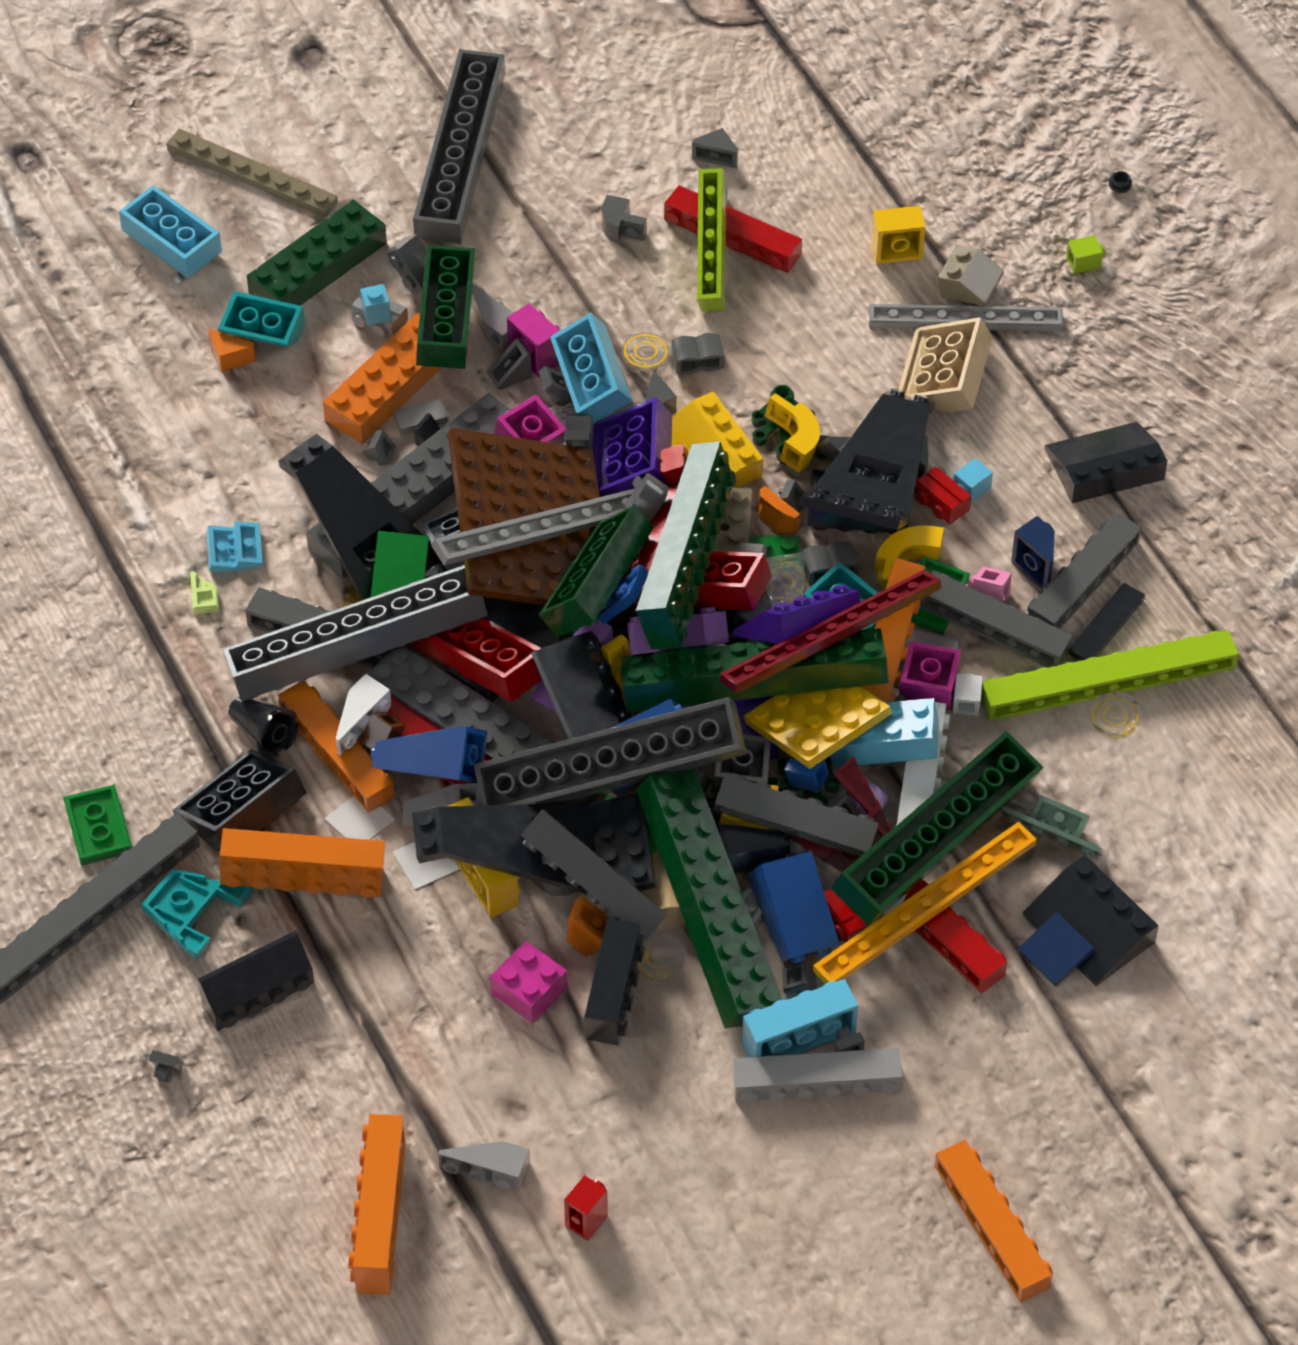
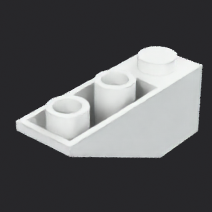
M367 674L348 692L336 735L338 755L354 746L357 738L364 732L372 714L388 712L391 707L390 689Z

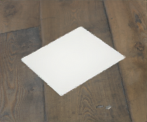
M354 796L324 818L345 838L370 840L395 820L381 806L368 813Z
M415 842L393 851L394 856L414 889L460 869L456 861L449 858L419 863L416 856Z

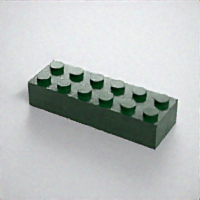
M354 199L247 274L249 294L301 306L387 244L386 224Z
M427 245L417 338V366L466 369L475 248Z
M636 505L598 523L539 613L541 619L558 638L566 634L572 635L581 627H590L599 620L600 617L598 615L609 604L611 594L620 587L618 583L629 573V566L639 557L640 554L638 552L641 547L649 541L648 536L654 527Z

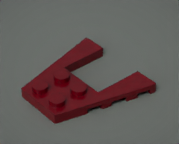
M853 756L834 772L833 776L868 813L867 816L872 817L874 822L879 823L872 846H874L893 828L883 813L880 803L875 798L865 775L860 770L857 760ZM784 833L785 836H789V839L807 851H812L813 855L841 873L860 858Z

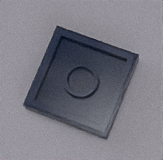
M1058 912L1018 947L1019 952L1054 987H1057L1095 951L1094 947Z

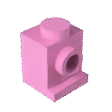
M983 566L978 574L972 577L970 586L985 595L993 596L998 601L1005 603L1011 595L1012 573Z

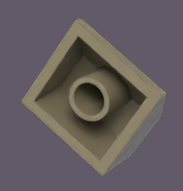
M956 245L938 276L941 297L986 306L1004 275V270L979 249Z

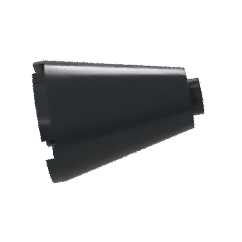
M240 697L234 699L229 705V717L262 754L269 757H277L280 755L278 754L279 751L283 748L288 750L294 743L299 732V723L296 722V717L298 716L293 710L256 699H247L241 702Z
M727 823L718 824V832L734 874L756 868L764 863L786 858V853L790 852L789 836L784 837L783 831Z

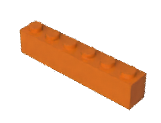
M895 558L886 589L925 570V566ZM921 599L876 622L875 629L881 628L887 658L888 683L861 687L884 703L894 702L896 694H892L893 685L898 686L902 671L898 670L900 661H905L908 647L904 646L906 637L911 638L915 623L911 622L912 614L918 613Z
M302 681L278 694L279 706L289 708L297 714L296 722L299 723V733L368 813L394 798V779L388 772L384 773L382 769L372 768L371 755L365 751V747L359 738H357L352 748L346 749L341 755L337 754L336 735L340 721L335 716L329 703L325 704L321 700L320 694L314 686L310 687L306 681Z
M965 1139L937 1152L934 1167L1016 1297L1022 1302L1050 1288L1053 1270L1049 1262L1042 1260L1034 1239L1032 1237L1028 1238L1024 1232V1226L1020 1217L1017 1214L1014 1215L1010 1210L1006 1195L1003 1192L999 1193L992 1173L988 1169L985 1170L983 1168L977 1150L974 1147L971 1148Z

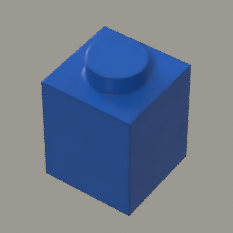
M791 757L787 760L784 768L790 786L813 792L820 791L829 774L825 759L809 769L794 757Z

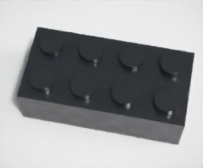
M607 918L584 1015L586 1040L619 1046L620 1037L626 1036L628 1021L626 1020L627 1012L632 1010L634 1000L632 991L633 987H637L639 980L638 964L643 962L645 947H643L644 935H640V924Z

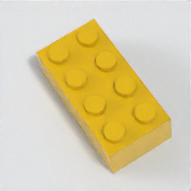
M467 797L449 806L478 805H473L469 797ZM455 860L490 918L519 906L518 894L521 893L518 879L520 877Z

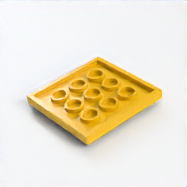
M861 686L773 696L744 715L745 723L811 769L892 713L889 705Z

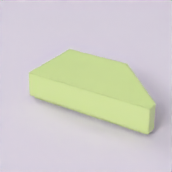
M190 572L194 615L219 612L217 586L198 577L197 573Z

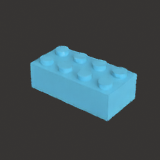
M154 185L119 210L122 231L186 278L192 276L222 252L220 232Z
M590 312L550 336L572 402L579 416H591L593 423L632 402L606 325Z
M934 698L885 702L890 706L892 714L830 755L833 767L843 766L853 756L857 760L858 765L937 759L939 716Z
M845 979L837 982H828L823 987L813 991H803L794 998L779 1000L772 1006L761 1010L754 1009L747 1015H744L742 1045L748 1057L802 1054L836 1041V1037L839 1036L837 1029L847 1026L851 1035L855 1034L857 1029L858 1003Z

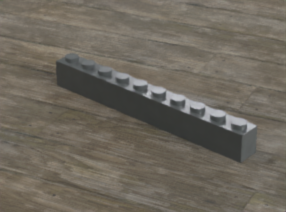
M177 813L169 819L163 820L153 832L144 835L134 847L124 851L111 865L102 868L92 880L83 883L69 898L60 901L57 907L50 913L41 916L27 931L19 933L13 942L5 948H1L0 1005L199 848L198 832Z

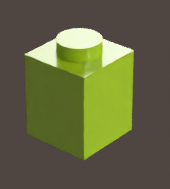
M1095 235L1068 241L1066 259L1074 274L1101 268L1102 258L1105 257V250L1103 245L1098 243Z

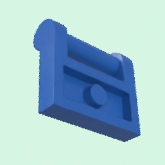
M637 565L632 569L631 574L618 583L620 587L611 594L609 604L598 615L600 617L599 621L603 624L636 602L648 576V571L643 565Z

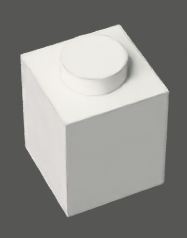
M973 674L956 675L953 714L979 716L983 676Z

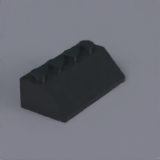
M296 931L197 978L202 1007L217 1031L232 1027L239 1020L249 1015H256L263 1008L273 1003H280L287 996L297 991H304L315 983L313 968Z

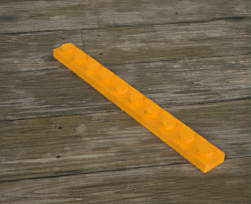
M1017 822L871 926L814 964L813 972L825 984L848 978L1036 845L1037 839L1020 822Z

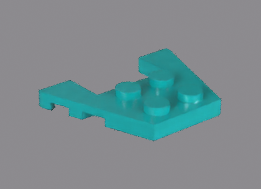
M171 869L142 903V911L197 961L210 946V937L191 929L192 925L216 897H220L241 908L254 893V887H229L227 885H220V881L205 879V875Z

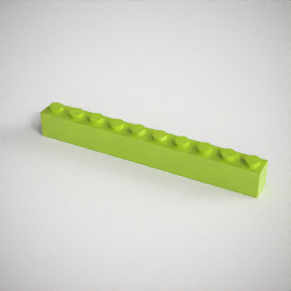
M1229 630L1213 631L1201 636H1189L1182 640L1165 641L1158 645L1142 646L1130 651L1114 652L1101 657H1090L1073 663L1066 662L1049 668L1042 667L1035 671L1019 672L1002 678H991L982 682L981 700L989 721L1233 670L1236 669L1239 653Z

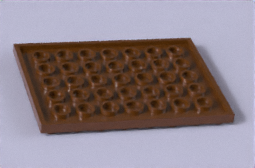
M453 427L448 432L460 532L600 497L592 449ZM596 527L464 560L468 595L545 605Z

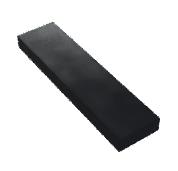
M1123 583L1072 644L1068 654L1079 661L1090 657H1098L1145 600V594Z

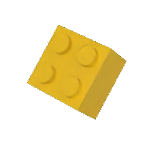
M921 206L873 211L871 245L876 264L923 259L926 226Z

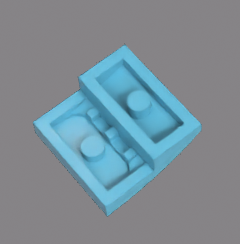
M235 521L233 527L208 525L206 538L209 572L242 571L262 566L260 523Z

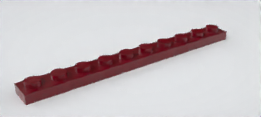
M922 570L720 673L721 683L736 693L744 691L748 687L787 669L789 666L941 589V579L926 570Z

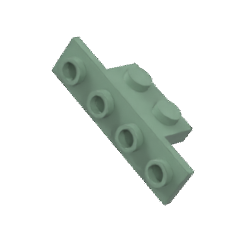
M1040 795L1031 817L1005 806L1001 810L1007 816V821L1013 824L1017 822L1025 823L1031 826L1030 831L1041 836H1045L1046 833L1055 836L1054 841L1069 847L1070 843L1080 847L1079 852L1087 856L1093 857L1094 854L1102 856L1104 852L1101 847L1080 839L1089 821V815L1043 795Z

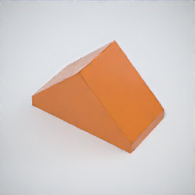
M210 328L208 332L210 347L221 372L255 362L254 342Z

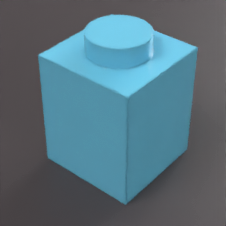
M384 284L361 288V304L367 326L391 321L390 303Z
M974 458L954 473L953 481L972 496V503L991 488L993 472L978 459Z

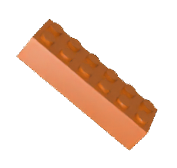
M416 313L323 401L324 419L327 423L363 444L394 414L395 410H399L442 368L416 365L419 313Z
M223 828L220 849V885H227L229 887L245 886L256 889L271 888L283 891H308L314 894L320 892L334 893L340 896L347 894L361 895L366 898L381 897L385 841Z
M369 1114L368 1125L364 1124L362 1131V1141H364V1149L360 1150V1167H362L361 1175L357 1177L359 1200H355L354 1204L356 1226H352L351 1243H353V1252H349L348 1268L351 1269L350 1282H355L356 1293L391 1295L406 1150L403 1115Z

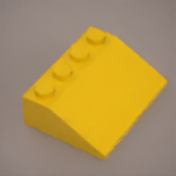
M714 391L692 400L672 416V446L683 444L689 453L692 444L721 441L723 450L728 453L730 469L736 475V484L732 488H740L763 477L762 456Z

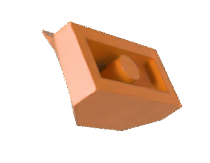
M766 486L762 487L759 490L757 504L759 519L778 534H795L800 530V513Z
M585 897L576 898L568 918L569 927L565 941L587 957L600 950L607 918H612Z

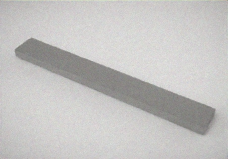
M869 304V328L916 329L981 317L988 330L1063 331L1062 307Z

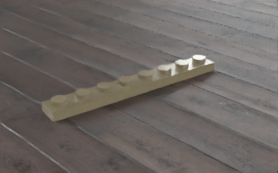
M178 129L166 143L167 150L323 217H326L338 203L337 195L182 129Z

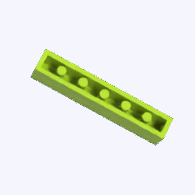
M723 168L699 169L697 300L701 312L724 311L726 179Z

